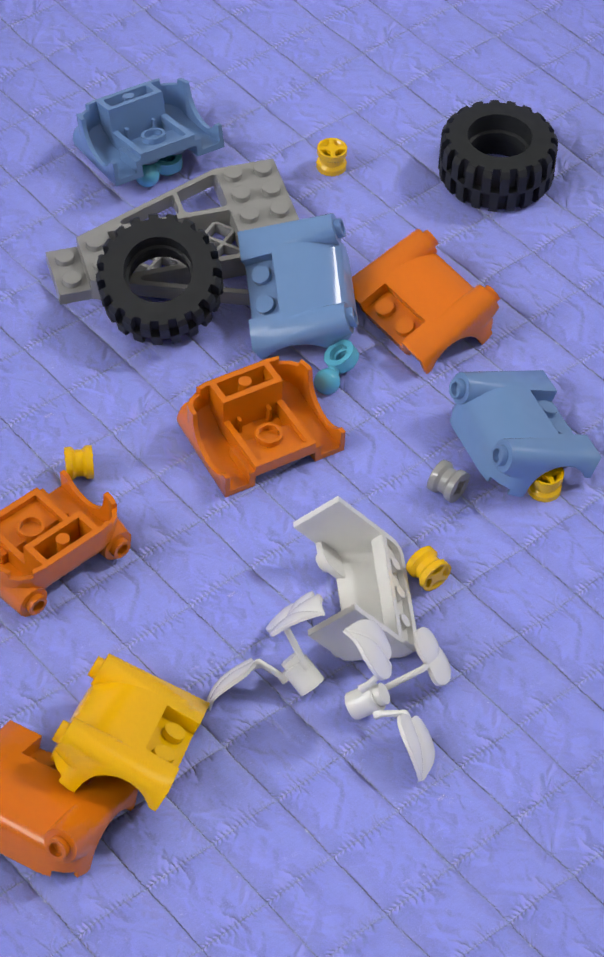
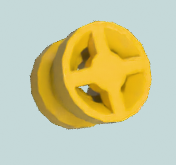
M326 138L318 143L316 167L321 174L333 177L344 173L347 166L345 157L347 156L348 147L346 143L337 138Z
M84 445L82 449L75 450L71 446L64 447L65 469L72 481L80 476H84L86 479H94L92 445Z
M563 467L555 468L538 477L528 488V494L533 499L541 502L556 500L560 496L562 489Z
M424 546L410 557L406 564V571L410 576L419 579V584L424 590L432 591L445 582L451 572V566L446 560L438 558L437 551L433 547Z

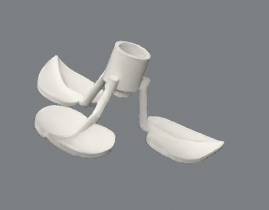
M313 591L306 593L294 603L282 609L266 627L267 632L272 637L284 631L295 652L282 662L281 665L285 670L280 672L261 659L253 660L250 658L226 672L212 687L207 697V702L210 703L209 711H211L214 701L220 695L242 681L255 669L261 668L277 677L282 684L290 681L301 696L311 692L324 680L323 675L308 656L303 654L290 629L291 626L308 619L325 616L322 606L323 598L320 594L315 595Z
M362 619L346 627L343 633L354 642L373 676L365 683L358 685L357 689L345 694L346 708L355 720H360L372 714L375 720L382 717H397L400 735L414 766L418 782H421L427 777L435 760V747L425 724L418 716L411 717L407 710H384L386 705L390 703L388 690L416 677L426 670L434 685L444 686L451 679L449 661L439 647L433 633L428 628L421 627L414 632L413 638L416 652L423 664L386 684H377L378 680H386L392 674V664L389 661L392 656L391 646L384 631L375 621Z

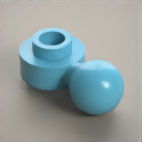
M182 154L169 155L159 159L154 164L142 165L144 177L138 178L136 181L143 187H152L158 182L160 174L164 176L174 175L183 167Z
M341 339L329 346L325 351L324 361L328 368L320 370L314 378L315 388L321 394L330 395L335 393L340 387L339 374L350 371L356 365L359 359V352L351 341Z

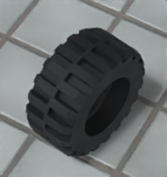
M490 100L489 103L476 102L472 107L465 106L458 113H454L444 125L440 142L439 176L452 195L456 194L455 197L463 203L467 201L474 208L480 209V207L488 208V211L497 212V209H505V212L514 211L515 207L519 206L522 209L531 205L532 201H538L550 189L554 179L558 139L550 123L546 122V119L540 113H533L530 107L525 105L520 107L516 105V102L507 101V103H500L499 100ZM487 154H500L508 157H494Z
M158 213L148 214L149 219L140 221V218L136 217L130 220V227L125 229L121 225L114 231L116 239L114 241L107 239L103 245L104 255L98 256L96 282L102 305L105 307L110 321L117 323L118 330L125 335H128L130 332L133 333V338L136 341L144 343L146 338H150L153 345H163L164 339H171L172 344L181 342V336L184 334H188L190 338L198 334V326L200 324L206 327L212 320V311L217 312L221 304L220 295L223 294V278L217 248L214 243H210L209 235L203 229L196 231L195 223L188 219H184L183 223L178 222L177 215L167 214L166 219L158 217ZM168 257L186 265L191 273V281L187 288L176 298L165 302H150L136 296L131 291L129 280L136 268L149 259Z

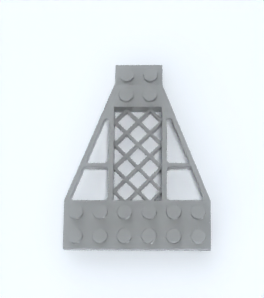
M274 159L231 165L208 171L76 237L77 247L46 252V262L60 305L89 299L101 300L96 282V273H98L96 264L98 256L104 255L103 245L106 240L112 239L114 241L116 239L114 231L121 225L125 229L130 227V220L139 217L140 221L149 218L148 214L159 213L169 207H174L178 222L183 223L184 219H188L195 223L196 231L203 229L209 235L210 243H214L218 251L223 279L246 275L245 265L241 262L237 232L299 220ZM214 186L221 207L195 212L184 211L181 201ZM218 233L225 236V239L221 241L212 236ZM234 240L236 242L237 247L231 245L234 242ZM157 257L150 259L153 261L150 266L144 263L138 266L129 280L131 291L136 296L174 299L189 285L191 273L186 265L176 259ZM223 287V294L220 295L221 303L250 306L247 289Z

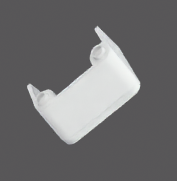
M339 496L294 521V528L316 544L317 554L315 558L319 568L336 578L341 611L308 629V636L331 651L337 658H341L344 661L364 660L354 642L343 633V630L354 622L370 619L380 625L391 646V658H403L415 652L413 636L417 629L404 554L397 541Z

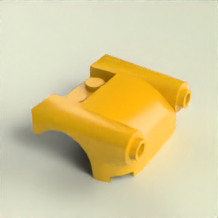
M110 653L105 659L98 656L87 676L93 678L90 684L92 686L86 691L70 721L67 722L63 719L51 739L57 743L52 752L51 761L55 762V766L61 774L59 782L74 793L83 782L94 776H114L135 786L145 798L148 807L156 812L180 769L178 767L194 733L200 726L210 703Z

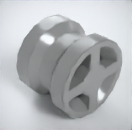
M442 460L431 472L427 488L434 493H442L445 500L453 503L464 493L469 483L470 475L464 470L457 471L453 468L451 462Z

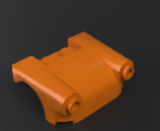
M416 229L352 276L355 301L359 304L367 318L406 355L412 354L420 362L424 372L428 374L432 371L441 354L456 341L472 336L483 345L492 335V317L499 309L497 302L500 298L489 285L483 287L479 284L475 288L436 254L438 241L428 230L422 232L420 229Z
M279 356L209 380L197 386L196 393L189 399V402L180 408L177 422L224 497L255 486L256 476L310 455L314 461H318L344 450L346 431L342 427L333 425L322 411L313 386V369L303 359L297 363L294 361H279Z
M65 470L60 472L61 486L48 494L43 488L39 490L36 487L0 510V598L24 617L37 615L45 608L47 604V591L45 588L96 554L100 553L108 560L119 559L127 554L131 546V534L117 517V503L113 496L106 492L103 494L102 506L93 504L79 491Z
M10 720L0 729V853L49 877L51 872L55 871L62 873L74 872V875L78 878L90 870L99 840L113 818L124 809L129 811L134 809L138 789L121 778L100 775L87 779L75 793L70 791L59 782L61 774L57 770L55 762L51 761L52 752L40 748L42 735Z

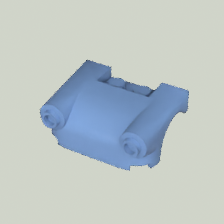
M159 78L86 103V110L76 114L78 126L73 133L74 145L115 186L144 177L142 165L154 164L159 159L169 155H179L188 149L196 156H201L225 147L222 125L217 123L210 127L204 122L195 107L189 82L182 78H178L177 83L160 84Z
M333 213L237 232L240 258L246 268L252 319L248 320L252 350L260 359L267 358L271 353L279 349L294 345H317L327 350L329 346L337 343L339 340H348L351 337L354 327L357 328L359 322L349 256L346 247L341 242V238L346 237L345 226L341 218L337 219Z
M543 370L459 372L449 385V394L455 402L449 421L474 464L487 482L493 478L499 484L509 488L507 491L508 495L523 497L538 477L555 468L574 467L580 470L585 478H591L602 457L587 435L573 434L571 428L552 402L557 390Z

